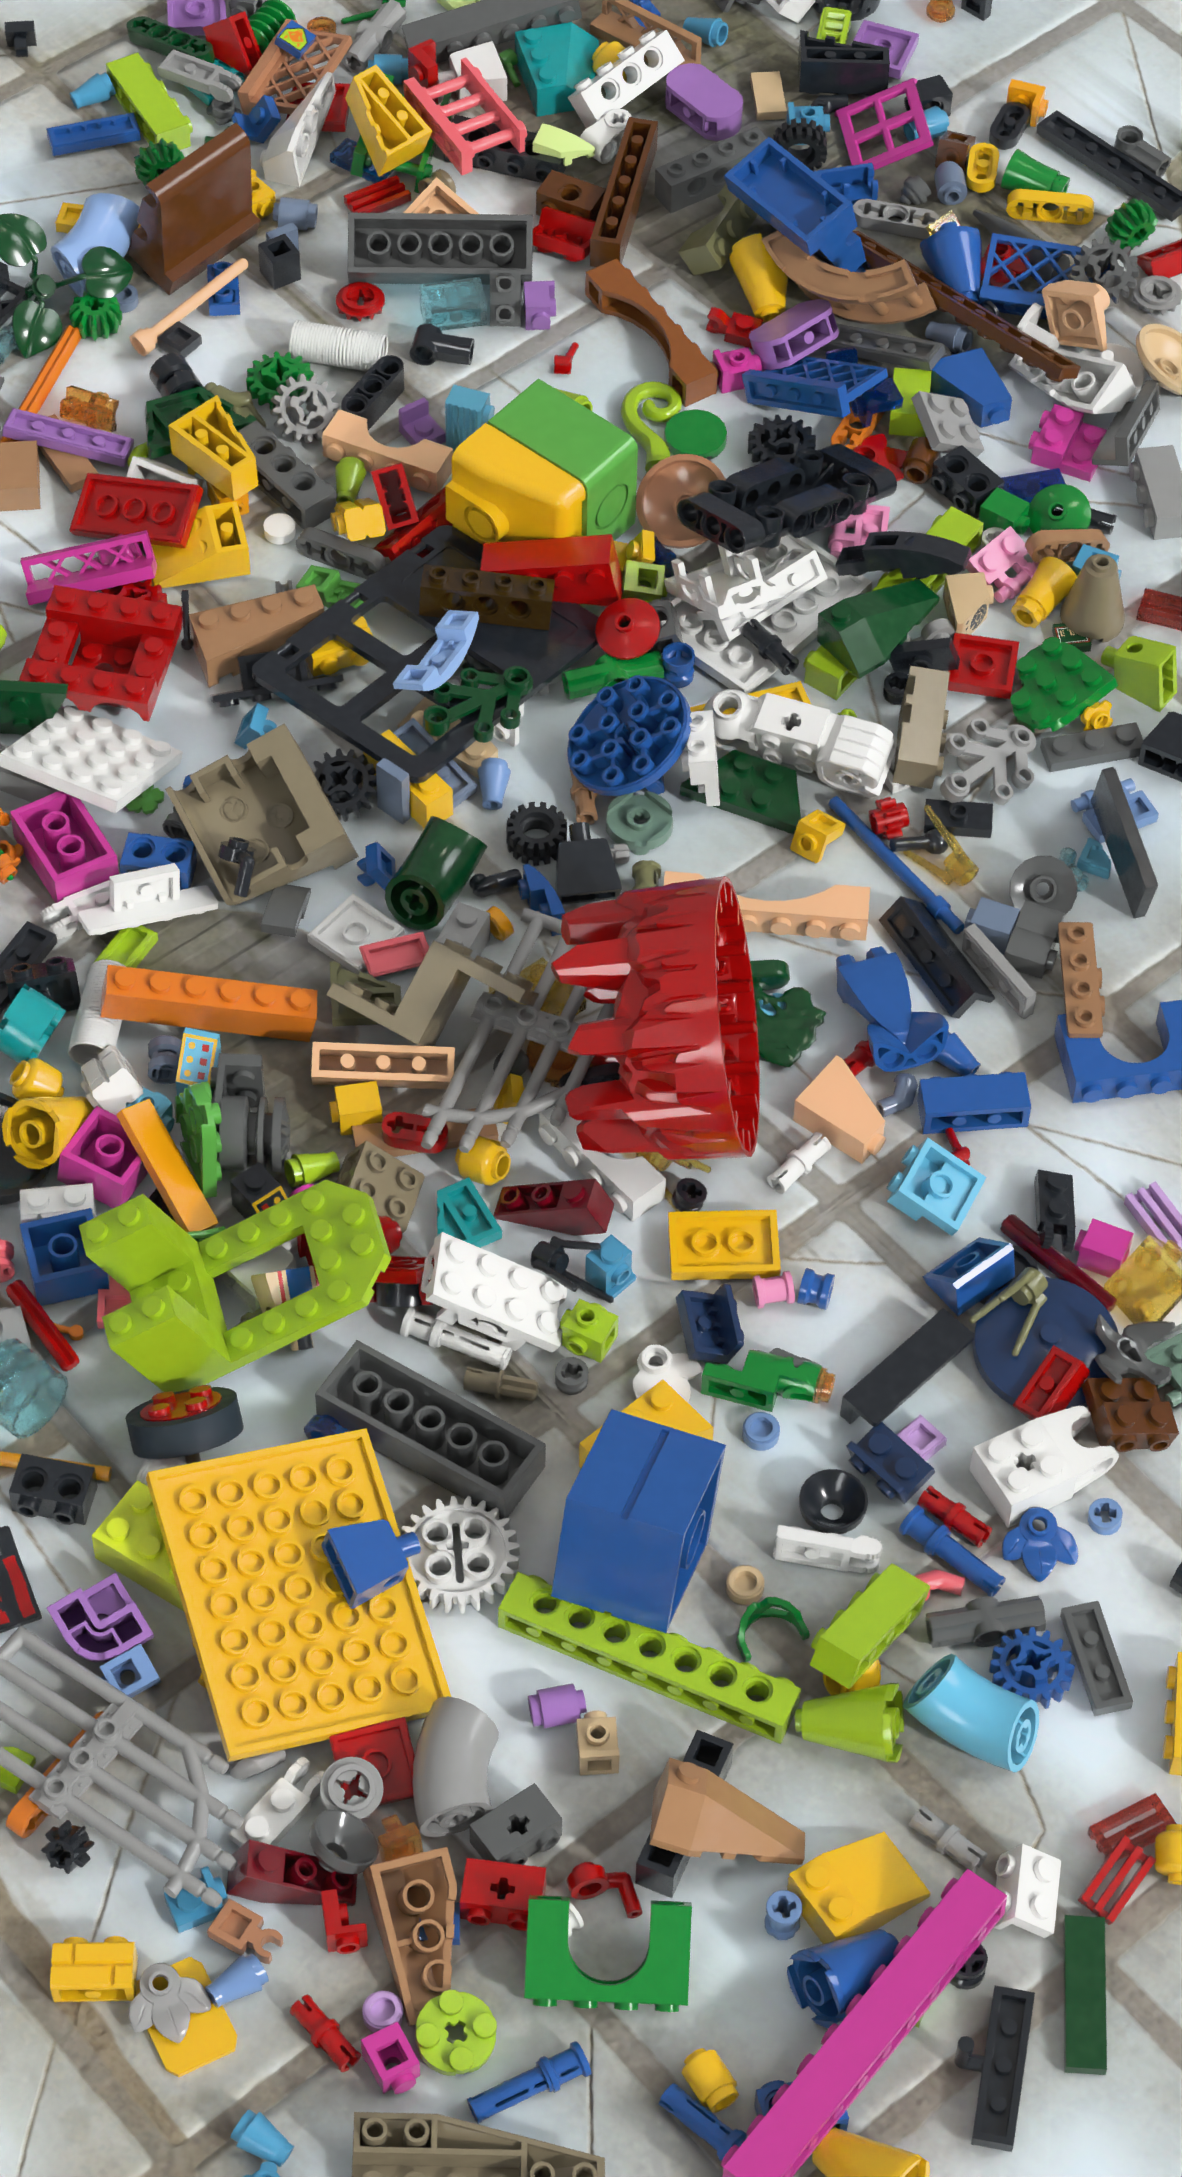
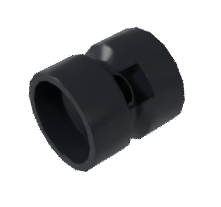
M169 353L163 355L151 366L149 372L150 379L162 397L200 386L203 387L181 354Z

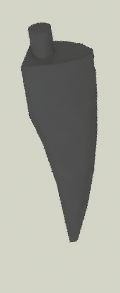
M975 209L972 213L991 234L996 233L1045 241L1032 232L996 215ZM1032 249L1024 254L1029 258L1032 266L1046 258L1037 249ZM1065 254L1054 259L1062 271L1070 267L1069 257ZM1050 263L1036 271L1045 283L1058 275ZM1070 274L1067 275L1069 280H1074V278L1071 277Z

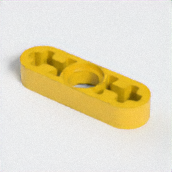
M1016 189L1007 196L1006 211L1010 217L1018 220L1084 225L1089 223L1094 217V201L1091 197L1084 194ZM1033 203L1037 204V208L1033 207ZM1047 203H1052L1057 205L1058 208L1056 210L1049 211L1044 209L1042 206Z

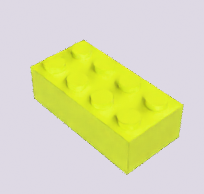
M137 1480L92 1534L95 1558L184 1611L149 1488Z

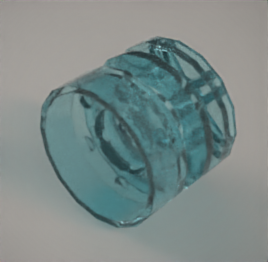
M17 1338L7 1339L0 1343V1425L18 1439L27 1438L45 1426L58 1411L66 1396L68 1381L67 1377L45 1360L40 1361L39 1355L28 1348L23 1342Z

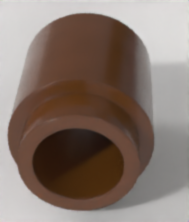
M927 437L913 439L902 465L904 477L915 484L925 483L932 477L933 463L941 455V451L932 450Z

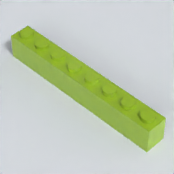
M951 506L943 515H938L926 534L960 543L969 547L973 554L981 545L984 523ZM897 568L889 573L885 572L872 591L912 581L916 578L903 579L900 568ZM947 574L930 575L920 580L933 592L937 593L945 584V576ZM822 645L816 651H810L803 663L805 668L804 683L836 701L857 679L851 671Z

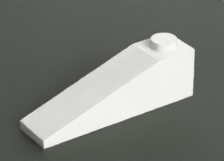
M327 72L273 135L268 148L263 149L260 156V167H263L265 180L300 188L336 92L333 73Z
M1052 347L1049 348L1081 367L1077 378L1063 379L1062 382L1053 381L1045 376L1046 372L1040 368L1024 364L1022 362L1023 358L1017 354L1014 355L1008 364L1010 369L1067 408L1091 414L1120 412L1136 389L1124 363Z

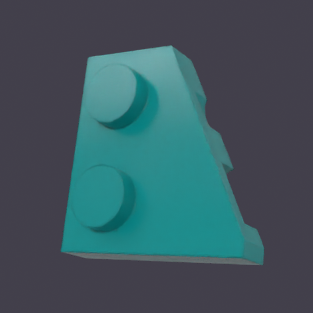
M468 1177L438 1190L437 1236L443 1232L481 1248L502 1239V1229L471 1179Z

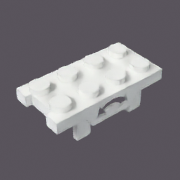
M719 545L721 559L707 563V566L687 574L683 561L679 559L672 560L671 563L675 576L664 579L668 593L723 621L734 619L739 616V612L747 609L766 607L769 604L768 601L779 598L777 586L762 578L757 557L748 555L744 559L736 554L732 555V552Z
M441 1232L435 1237L434 1245L425 1259L420 1291L426 1293V1301L443 1307L437 1312L436 1319L450 1325L458 1321L459 1324L500 1340V1345L507 1348L510 1347L513 1351L519 1349L526 1342L552 1353L560 1347L562 1331L558 1330L560 1322L557 1315L559 1305L566 1301V1287L548 1276ZM433 1257H434V1262H435V1263H434V1269H433V1264H431ZM477 1317V1320H484L500 1326L504 1331H507V1333L504 1334L498 1332V1329L489 1323L482 1321H478V1323L472 1321V1319Z

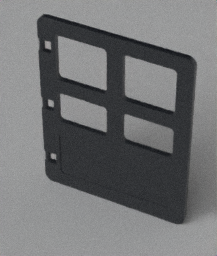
M442 525L435 528L413 548L407 549L356 587L354 592L346 598L340 599L289 637L275 651L272 650L257 661L252 667L253 679L379 762L383 758L388 759L409 773L411 783L425 782L476 741L473 737L474 724L479 720L481 709L460 718L461 722L419 755H411L362 723V721L403 690L394 689L393 682L406 665H418L437 641L435 627L442 618L419 615L420 586L424 564L480 571L483 545L453 526ZM424 549L430 551L424 558L417 555ZM358 598L364 601L357 608L350 605ZM553 601L549 631L478 622L467 654L502 675L507 668L512 666L526 668L533 678V689L527 695L521 696L519 705L521 706L598 645L595 632L599 617L577 603ZM386 602L434 632L435 635L409 655H402L353 623L379 603ZM330 640L340 642L386 672L342 706L334 705L287 674V672ZM290 649L296 652L288 660L282 657ZM415 690L436 705L447 709L467 700L453 698L448 703H438L433 699V690ZM508 695L496 701L492 720L494 726L500 722L501 711L506 708Z

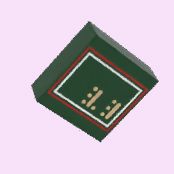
M1064 623L1053 624V636L1059 638L1061 642L1071 644L1082 652L1091 651L1092 644L1090 638L1072 632Z

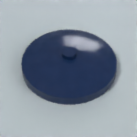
M1045 1277L1048 1287L1043 1294L1047 1297V1301L1039 1309L1018 1356L1015 1357L1012 1355V1350L1032 1304L1020 1305L1012 1297H1009L984 1317L980 1318L976 1322L974 1329V1340L972 1341L973 1355L977 1369L990 1389L1008 1404L1013 1405L1053 1346L1083 1361L1090 1370L1087 1378H1109L1094 1359L1096 1355L1106 1351L1105 1345L1095 1334L1094 1325L1098 1315L1101 1314L1115 1332H1119L1112 1316L1095 1296L1068 1281ZM1007 1285V1286L1003 1287L1002 1289H1000L999 1291H997V1292L986 1302V1304H987L989 1301H991L994 1297H996L999 1293H1001L1004 1289H1006L1009 1285ZM1082 1386L1066 1409L1075 1406L1087 1407Z

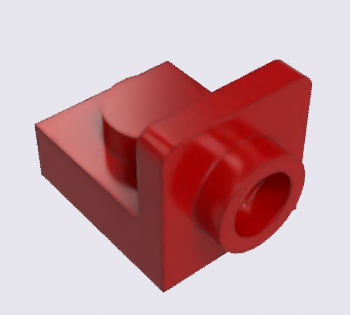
M337 1889L321 1891L328 1952L337 1951L340 1954H351L357 1952L360 1948L367 1947L366 1924L349 1925L347 1903L339 1904Z

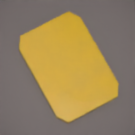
M187 1957L170 1965L177 1971L179 1977L196 1979L204 1988L211 1984L203 1964L192 1957ZM156 1977L152 1981L153 1987L156 1990L162 1991L168 1987V1982L164 1977ZM140 1980L136 1981V1996L140 1992ZM212 2002L210 2011L190 2013L189 2027L181 2043L177 2044L165 2038L156 2029L154 2024L147 2029L166 2071L177 2077H181L222 2058L236 2049L237 2034L223 2005L216 2008Z

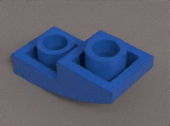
M221 261L207 265L208 283L232 264ZM238 276L209 298L210 316L240 315Z
M530 864L523 865V879L518 880V891L521 900L527 899L529 909L539 911L562 920V915L565 914V911L552 885ZM550 931V932H551V936L562 935V934H559V933Z

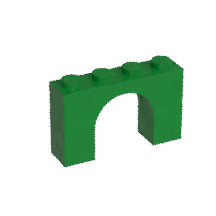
M529 1895L524 1998L533 1999V2005L553 2007L557 2006V2000H572L573 2007L598 2008V2002H614V2009L638 2010L639 2004H655V2011L679 2012V2005L688 2006L691 1902L651 1900L649 1947L645 1959L630 1975L618 1980L607 1981L596 1979L583 1972L571 1956L568 1944L570 1897Z

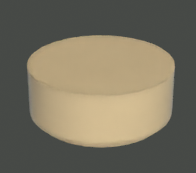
M740 1565L733 1568L726 1579L728 1597L740 1605H750L753 1602H757L764 1592V1577L753 1566Z

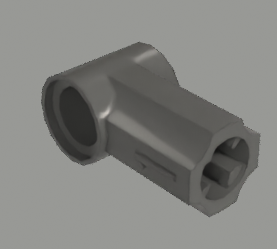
M1126 125L1117 131L1114 144L1116 149L1159 177L1165 174L1172 158L1144 141L1143 133L1139 128Z

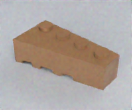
M315 584L189 614L190 636L208 687L210 688L218 684L220 678L230 673L233 677L240 674L237 656L274 651L283 645L289 637L322 614L324 606Z

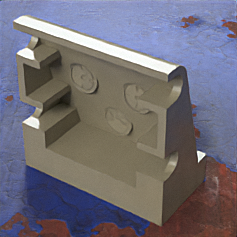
M285 723L246 744L249 750L244 756L238 759H230L226 755L190 775L192 782L186 788L175 791L170 786L165 789L224 902L230 906L274 890V888L281 887L329 866H333L336 870L359 857L303 752ZM229 837L248 840L249 847L255 850L253 856L255 865L247 897H240L234 894L240 864L218 857L221 842L229 841Z

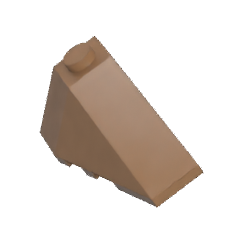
M669 1758L653 1792L650 1845L689 1857H701L702 1852L720 1853L722 1859L734 1860L737 1854L752 1855L759 1862L802 1865L805 1859V1832L708 1769L696 1766L690 1762Z
M447 1847L371 1865L363 1872L372 1912L399 1998L403 2005L408 2026L416 2025L418 2015L427 2002L441 1995L444 1991L451 1990V1955L455 1928L453 1923L457 1883ZM419 1927H424L428 1940L419 1941Z

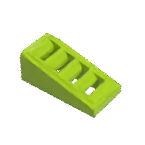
M824 7L817 39L825 40L826 35L835 37V42L846 44L851 28V11Z

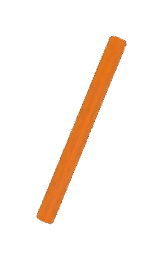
M69 325L65 328L19 406V410L35 414L39 412L82 338L78 327L74 328ZM2 436L0 439V442L19 441Z

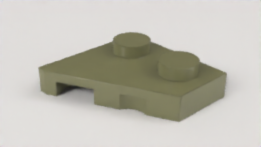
M330 962L331 985L332 983L344 985L346 981L353 984L357 983L373 992L371 999L375 1000L378 997L399 1006L401 1002V986L386 980L379 981L372 975L362 971L359 974H355L342 969L340 963ZM331 998L333 1027L378 1024Z

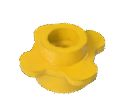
M1103 700L1101 703L1096 702L1084 710L1080 715L1081 722L1085 724L1083 731L1111 726L1113 719L1110 717L1112 704L1108 700Z

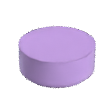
M374 1992L367 1997L363 2004L364 2024L373 2033L397 2021L401 2025L403 2021L402 2002L392 1992Z

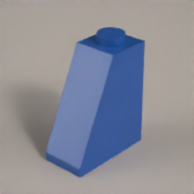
M982 347L941 358L931 371L930 393L964 399L974 424L982 428L1010 419L1012 397Z

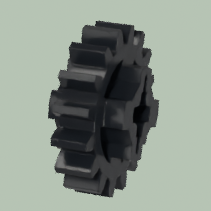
M775 415L774 421H770L765 417L763 418V425L755 423L753 431H749L747 452L752 454L751 461L753 463L760 461L761 464L780 457L794 464L797 450L816 448V435H812V427L803 428L802 419L792 422L791 415H788L785 420H781L779 415Z
M340 748L336 750V756L332 758L327 752L324 753L325 762H313L316 768V772L313 773L321 787L323 781L326 782L322 790L336 815H341L344 822L348 821L350 813H354L357 818L361 817L359 809L363 806L370 810L371 805L368 799L377 798L376 789L373 788L377 786L376 770L373 764H368L369 762L364 754L357 758L353 749H350L347 756L343 755ZM363 775V786L360 790L358 785L362 782L361 776Z

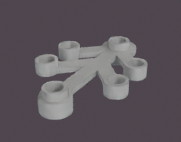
M974 718L967 726L968 736L976 741L984 738L1003 743L998 748L968 742V739L961 733H953L946 741L945 747L947 751L954 756L963 754L982 758L965 772L949 774L942 782L940 792L951 803L961 802L969 793L970 785L992 769L993 789L990 792V797L996 804L1005 805L1013 796V789L1007 783L1006 758L1010 755L1014 756L1015 772L1011 776L1013 785L1018 789L1024 790L1034 781V773L1028 768L1027 754H1030L1035 748L1036 739L1032 731L1023 725L1015 724L1004 730L990 727L983 718ZM954 742H957L960 747L956 746Z

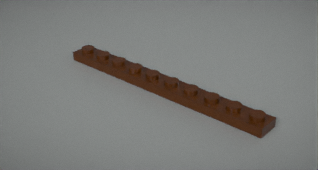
M853 231L861 238L869 268L885 267L904 259L862 232ZM907 261L917 285L923 282L927 284L937 310L949 312L955 316V321L962 325L972 326L978 330L977 334L979 336L996 341L1000 344V349L1019 355L1023 358L1022 362L1024 364L1040 368L1046 372L1045 376L1053 381L1062 382L1063 379L1077 378L1081 368L1079 365Z

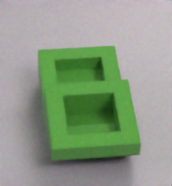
M311 565L296 585V588L315 584L323 606L330 608L340 599L343 600L354 592V589L360 584L341 580L339 570ZM358 598L350 605L357 608L364 601Z

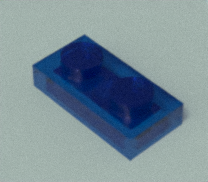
M1059 468L1002 477L1005 481V491L1029 503L1042 489L1054 484H1066Z

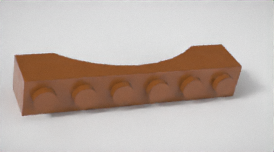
M616 258L586 271L585 295L599 311L631 322L644 330L657 342L668 362V385L678 391L682 404L685 407L717 393L719 372L716 365L712 361L709 362L701 353L699 346L695 342L692 343L684 334L682 327L673 322L667 315L665 308L655 302L650 296L648 289L644 286L642 287L637 282L630 269L625 268Z

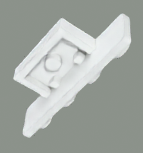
M175 863L109 876L110 905L79 911L78 919L88 935H102L110 931L136 928L148 923L169 921L173 918L191 914H202L206 911L218 909V901L207 885L180 890V870Z

